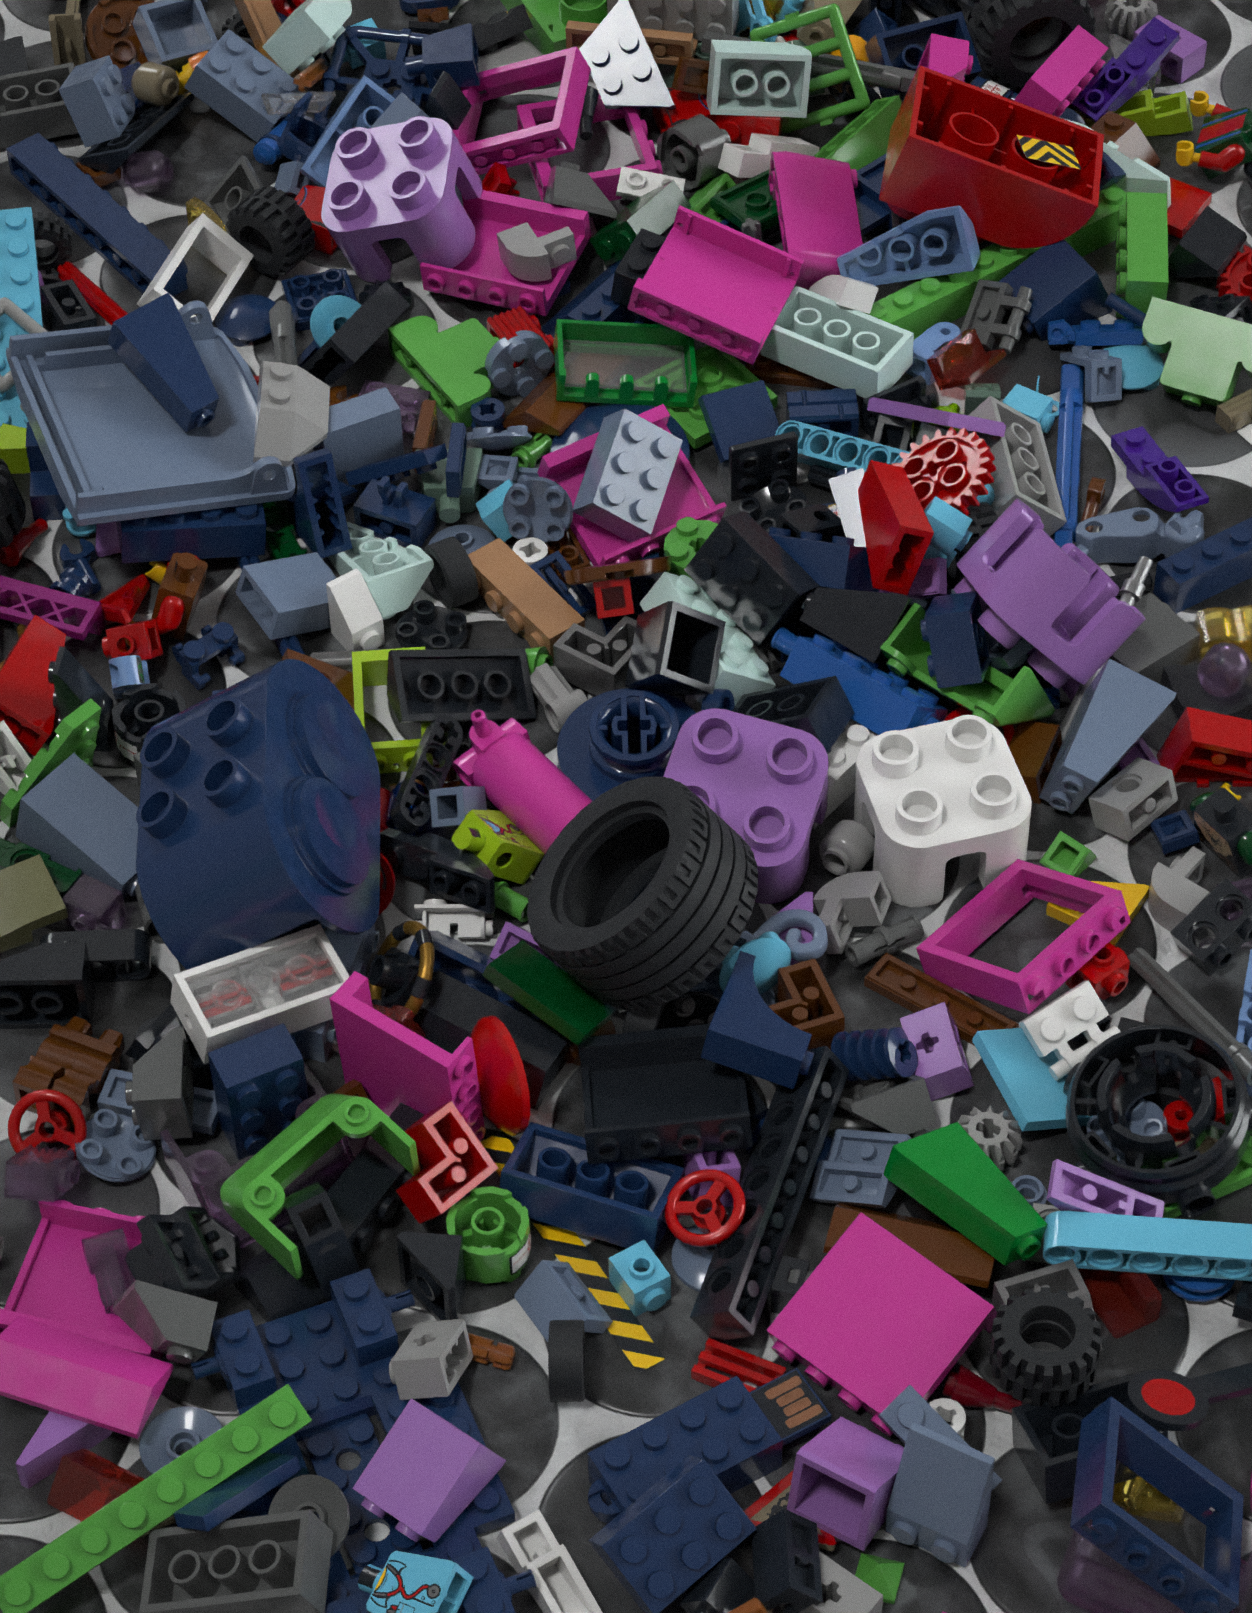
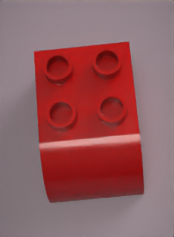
M920 65L890 130L879 200L888 203V206L895 214L907 220L927 210L960 205L974 224L978 244L983 243L985 240L1010 248H1036L1054 244L1078 231L1088 222L1098 208L1104 134ZM1017 135L1072 147L1082 170L1026 158Z

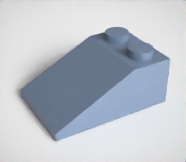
M913 1422L909 1429L887 1507L885 1532L890 1533L897 1541L903 1544H914L931 1552L942 1562H954L962 1567H966L988 1525L995 1458Z

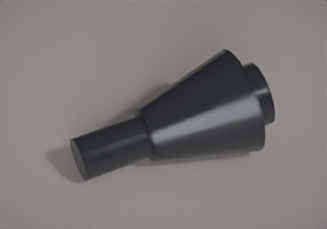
M588 85L579 124L580 138L582 140H590L593 137L592 122L599 98L598 91Z

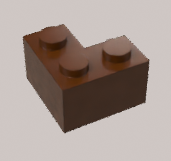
M813 958L778 969L777 998L779 1003L769 1005V1008L792 1026L812 1034L808 1050L827 1046L831 1050L833 1037L837 1032H844L845 1016L816 959Z

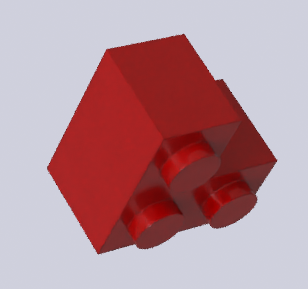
M452 1101L429 1111L404 1131L416 1142L418 1160L424 1168L415 1177L413 1176L400 1186L396 1192L417 1222L421 1224L443 1214L498 1169Z

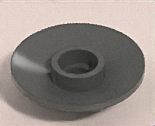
M308 1474L291 1479L274 1496L268 1515L309 1509L314 1514L318 1513L319 1519L333 1531L331 1556H333L342 1546L350 1525L349 1505L344 1493L333 1481L322 1476Z

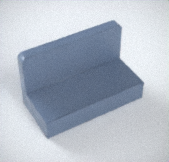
M541 1260L515 1293V1299L547 1342L549 1322L551 1320H583L584 1332L601 1334L613 1322L568 1262Z

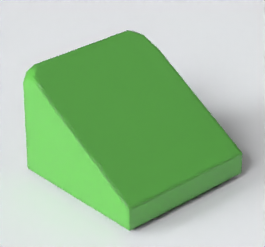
M1060 831L1039 863L1049 869L1078 877L1093 863L1097 856L1090 849Z

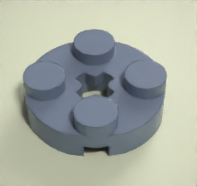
M521 330L515 332L518 336L512 337L509 340L503 337L493 345L487 354L485 369L488 372L487 378L498 392L509 396L520 394L522 397H527L547 376L551 366L554 364L555 357L540 335L532 331ZM524 359V362L519 367L514 368L513 364L515 362H521Z

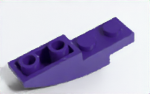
M1153 17L1117 59L1112 57L1072 102V107L1095 123L1108 110L1112 112L1118 110L1159 70L1160 61L1179 41V33Z
M1143 426L1111 435L1112 449L1127 466L1126 478L1152 504L1169 512H1179L1209 503V496L1176 456L1168 458Z

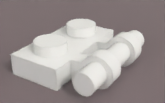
M1089 980L1081 982L1019 1022L1039 1057H1044L1054 1051L1059 1061L1051 1065L1048 1070L1056 1081L1069 1074L1071 1069L1077 1063L1082 1062L1097 1045L1120 1032L1115 1025L1102 1032L1096 1024L1109 1014ZM1083 1032L1088 1042L1075 1051L1071 1050L1067 1042Z

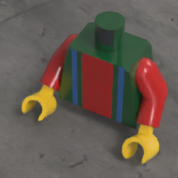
M1195 91L1194 100H1190L1191 113L1196 117L1204 116L1207 113L1211 116L1204 118L1195 151L1192 142L1186 140L1177 142V163L1180 166H1189L1196 162L1197 166L1201 167L1210 180L1252 161V111L1246 107L1233 110L1218 103L1215 106L1209 104V95L1205 91Z

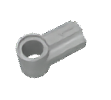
M547 663L536 667L535 671L530 675L532 692L544 706L545 715L551 728L556 733H560L562 726L571 713L588 700L586 695L580 689L573 690L556 666H549Z

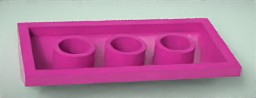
M17 1316L0 1334L1 1396L136 1439L139 1438L174 1370L171 1363Z

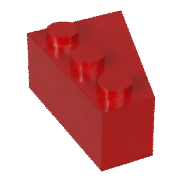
M1186 707L1156 754L1160 766L1172 770L1175 782H1196L1197 788L1209 787V782L1232 781V787H1252V720Z

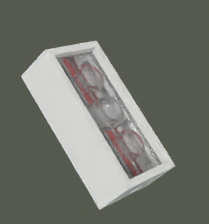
M319 924L174 974L170 1002L204 1064L209 1063L208 1052L284 1023L291 1034L333 1019L329 998L350 976Z

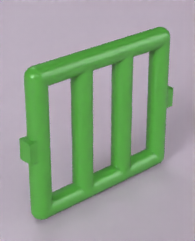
M832 3L799 14V11L786 14L783 20L751 30V41L765 42L764 39L829 18L835 37L803 48L811 52L812 58L839 49L845 68L811 78L809 93L850 80L855 99L807 113L806 118L783 117L782 131L784 133H790L819 123L822 127L835 122L834 118L869 107L870 99L840 8L837 4Z

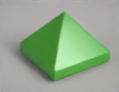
M861 1553L855 1576L883 1595V1602L894 1604L904 1563Z

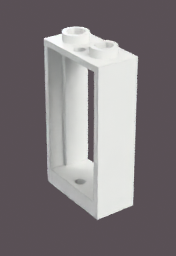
M202 213L185 229L137 305L142 307L168 293L163 288L192 245L227 274V277L207 307L213 322L254 255ZM171 296L176 304L178 311H180V308L183 305L179 301H177L173 296Z

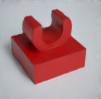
M494 162L482 181V190L515 197L520 195L519 191L513 189L517 182L509 177L506 165Z

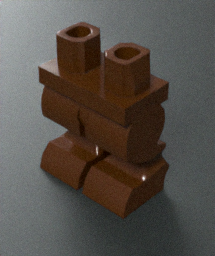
M74 1016L64 1027L54 1024L49 1031V1037L39 1046L36 1056L31 1055L28 1065L20 1066L16 1077L12 1081L16 1103L28 1093L36 1090H56L71 1097L78 1104L87 1122L91 1116L89 1096L91 1094L100 1096L110 1068L121 1070L119 1058L125 1048L123 1034L109 1028L103 1032L99 1039L91 1037L93 1034L92 1025L87 1020ZM50 1102V1108L63 1111L69 1118L70 1126L74 1127V1122L67 1110L57 1103ZM36 1104L30 1106L27 1110L37 1114Z

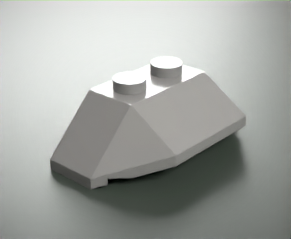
M263 361L259 369L253 462L266 456H274L280 460L282 466L289 467L294 463L293 458L309 452L325 440L328 434L330 386L297 365Z

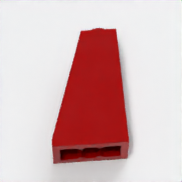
M870 460L858 488V497L872 585L876 589L908 595L934 535V531L904 468Z
M34 615L0 668V721H5L23 749L34 756L53 731L56 711L53 706L55 688L54 684H50L48 681V669L50 662L56 661L59 646L64 647L66 639L65 633L37 615Z

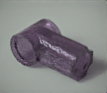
M123 1228L81 1239L90 1275L95 1276L98 1292L106 1314H115L112 1311L114 1302L135 1281L126 1263V1254L129 1252V1247Z

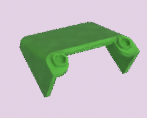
M917 603L912 605L888 639L880 647L888 659L887 667L900 677H904L906 674L910 675L972 712L971 715L981 717L997 727L1050 718L1055 712L1054 706L1033 671L1026 666H1023L1016 677L1012 679L989 665L982 683L938 689L936 677L931 678L928 671L927 657L932 655L930 643L924 642L921 634V620L925 619V610Z

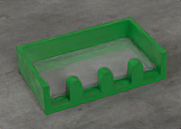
M556 319L553 342L556 401L649 406L664 404V406L693 408L697 388L694 338L661 324Z

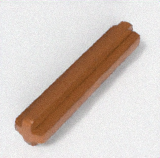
M319 58L294 77L293 84L299 85L298 91L305 92L322 79L324 72L328 70V66L324 64L325 59Z

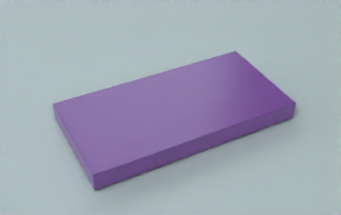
M875 397L869 398L867 407L868 411L959 429L966 428L969 431L1004 437L1006 425L1003 422Z

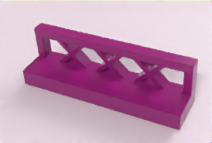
M0 575V605L6 606H0V619L27 626L34 615H37L65 633L67 637L82 641L85 640L88 633L101 635L106 622L101 602Z

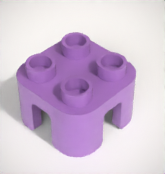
M416 116L397 124L369 129L355 127L344 132L335 144V150L332 153L321 218L356 275L364 281L375 282L377 279L381 282L387 281L390 278L392 263L378 241L393 238L404 239L420 264L423 262L453 268L469 255L474 246L476 235L475 227L456 195L455 184L463 198L470 200L481 197L482 181L450 125L442 119Z
M1016 498L956 563L965 577L953 589L956 593L978 592L982 615L977 620L1004 647L1011 650L1022 637L1034 647L1027 653L1030 655L1027 659L1028 663L1055 688L1060 690L1071 677L1085 685L1146 618L1135 606H1130L1125 601H1119L1115 598L1119 592V586L1077 546L1067 543L1060 548L1043 531L1044 524L1041 522L1040 516L1028 505Z
M719 708L697 712L688 718L680 728L663 777L672 778L685 785L751 847L758 869V891L755 902L760 904L782 902L793 896L804 881L809 865L811 830L814 822L823 823L827 811V752L815 736L800 729Z

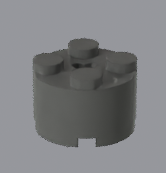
M698 114L663 132L657 141V154L660 162L665 161L669 170L665 174L685 179L684 190H690L726 173L719 169L718 165L724 143H731V138L725 129H719L712 120L702 114Z

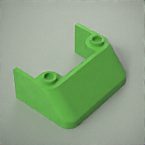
M336 1093L323 1096L232 1174L221 1187L220 1197L225 1211L297 1280L304 1275L297 1246L271 1222L281 1213L285 1206L284 1189L345 1135L351 1138H362L370 1135L414 1177L420 1172L416 1142L367 1098Z

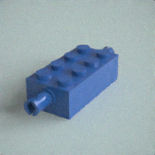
M785 627L778 629L772 638L771 647L789 656L779 676L793 684L836 676L855 712L851 719L877 735L886 731L904 730L942 722L948 712V709L937 703L939 697L921 688L917 692L908 686L910 681L906 677H900L893 671H890L889 674L878 669L880 664L873 663L861 655L859 657L849 651V648L831 638L829 640L818 634H815L814 638L798 637L789 632Z

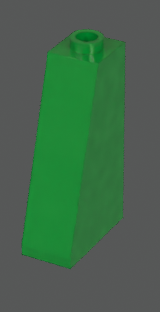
M958 1122L893 1145L883 1173L884 1176L1003 1265L1019 1259L1027 1260L1040 1250L1041 1240L1048 1224Z

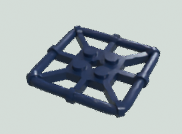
M345 26L346 30L336 39L328 70L324 72L321 79L323 87L314 119L328 125L332 117L327 119L334 91L350 92L360 80L339 76L347 45L352 48L366 66L364 71L366 77L387 93L389 87L400 88V90H395L390 95L396 99L402 92L421 109L423 101L427 102L433 89L427 88L426 74L408 76L405 57H408L411 45L422 46V39L429 34L413 33L412 29L407 28L397 31L365 26ZM359 39L399 43L396 60L373 58Z

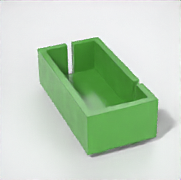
M1127 192L1125 205H1119L1118 225L1123 227H1119V231H1116L1115 251H1119V253H1116L1115 273H1119V275H1116L1115 295H1121L1120 298L1146 314L1152 296L1163 300L1167 299L1169 283L1167 193ZM1115 311L1116 318L1127 319Z

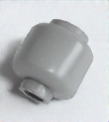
M842 820L836 823L824 836L819 845V854L823 865L835 875L860 872L874 855V838L869 829L854 820Z

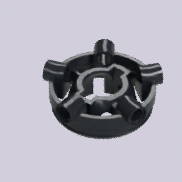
M1154 1024L1134 1027L1119 1032L1092 1049L1082 1062L1077 1063L1071 1069L1064 1083L1063 1093L1067 1096L1066 1127L1072 1151L1078 1161L1073 1166L1162 1200L1165 1204L1177 1203L1181 1214L1187 1218L1200 1216L1213 1208L1216 1199L1211 1189L1222 1182L1235 1169L1246 1151L1250 1134L1252 1133V1096L1248 1095L1246 1084L1237 1066L1227 1052L1216 1042L1189 1028ZM1135 1055L1137 1064L1135 1070L1123 1076L1122 1065L1119 1061ZM1197 1057L1212 1064L1229 1079L1221 1081L1226 1125L1214 1121L1217 1110L1214 1083L1208 1074L1201 1077V1064ZM1159 1080L1179 1083V1098L1184 1100L1193 1112L1192 1118L1187 1122L1190 1135L1178 1146H1176L1174 1138L1170 1133L1142 1136L1132 1133L1131 1130L1125 1127V1117L1130 1107L1140 1098L1156 1093ZM1078 1115L1097 1116L1098 1123L1109 1141L1119 1152L1125 1155L1126 1165L1118 1162L1117 1154L1093 1130L1084 1135L1078 1123ZM1208 1136L1218 1140L1214 1146L1202 1155L1199 1150L1195 1151Z

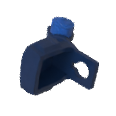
M307 92L293 106L291 113L286 117H282L268 134L263 135L253 148V154L257 162L270 165L283 157L302 163L306 161L327 127L326 124H322L306 115L313 96L312 93Z

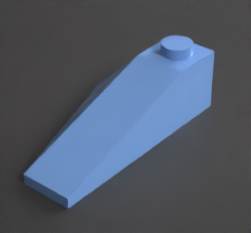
M364 75L343 100L299 171L318 186L326 187L330 160L338 138L347 130L355 127L369 129L395 98Z

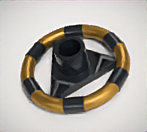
M405 921L394 927L380 946L369 969L368 982L373 1008L405 1027L413 1020L426 999L434 970V943L430 931L422 923ZM412 935L415 936L420 951V959L397 948L401 941ZM382 988H384L386 993L381 1000Z

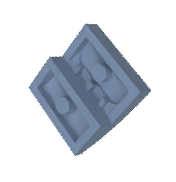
M835 1129L828 1161L819 1160L809 1199L814 1202L886 1208L898 1188L883 1174L892 1147L912 1138L908 1134Z

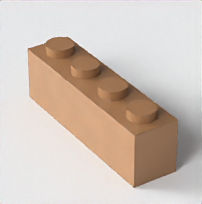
M500 538L468 554L475 570L479 594L485 599L488 607L493 612H498L507 621L510 629L514 633H520L528 641L531 648L545 646L549 651V655L552 656L554 663L553 645L573 623L585 628V619Z

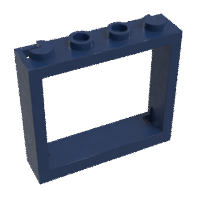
M1112 1396L1081 1420L1070 1527L1185 1613H1229L1239 1606L1244 1496ZM1116 1459L1206 1525L1204 1570L1112 1502ZM1090 1519L1093 1520L1092 1527L1095 1528L1094 1530L1085 1525Z

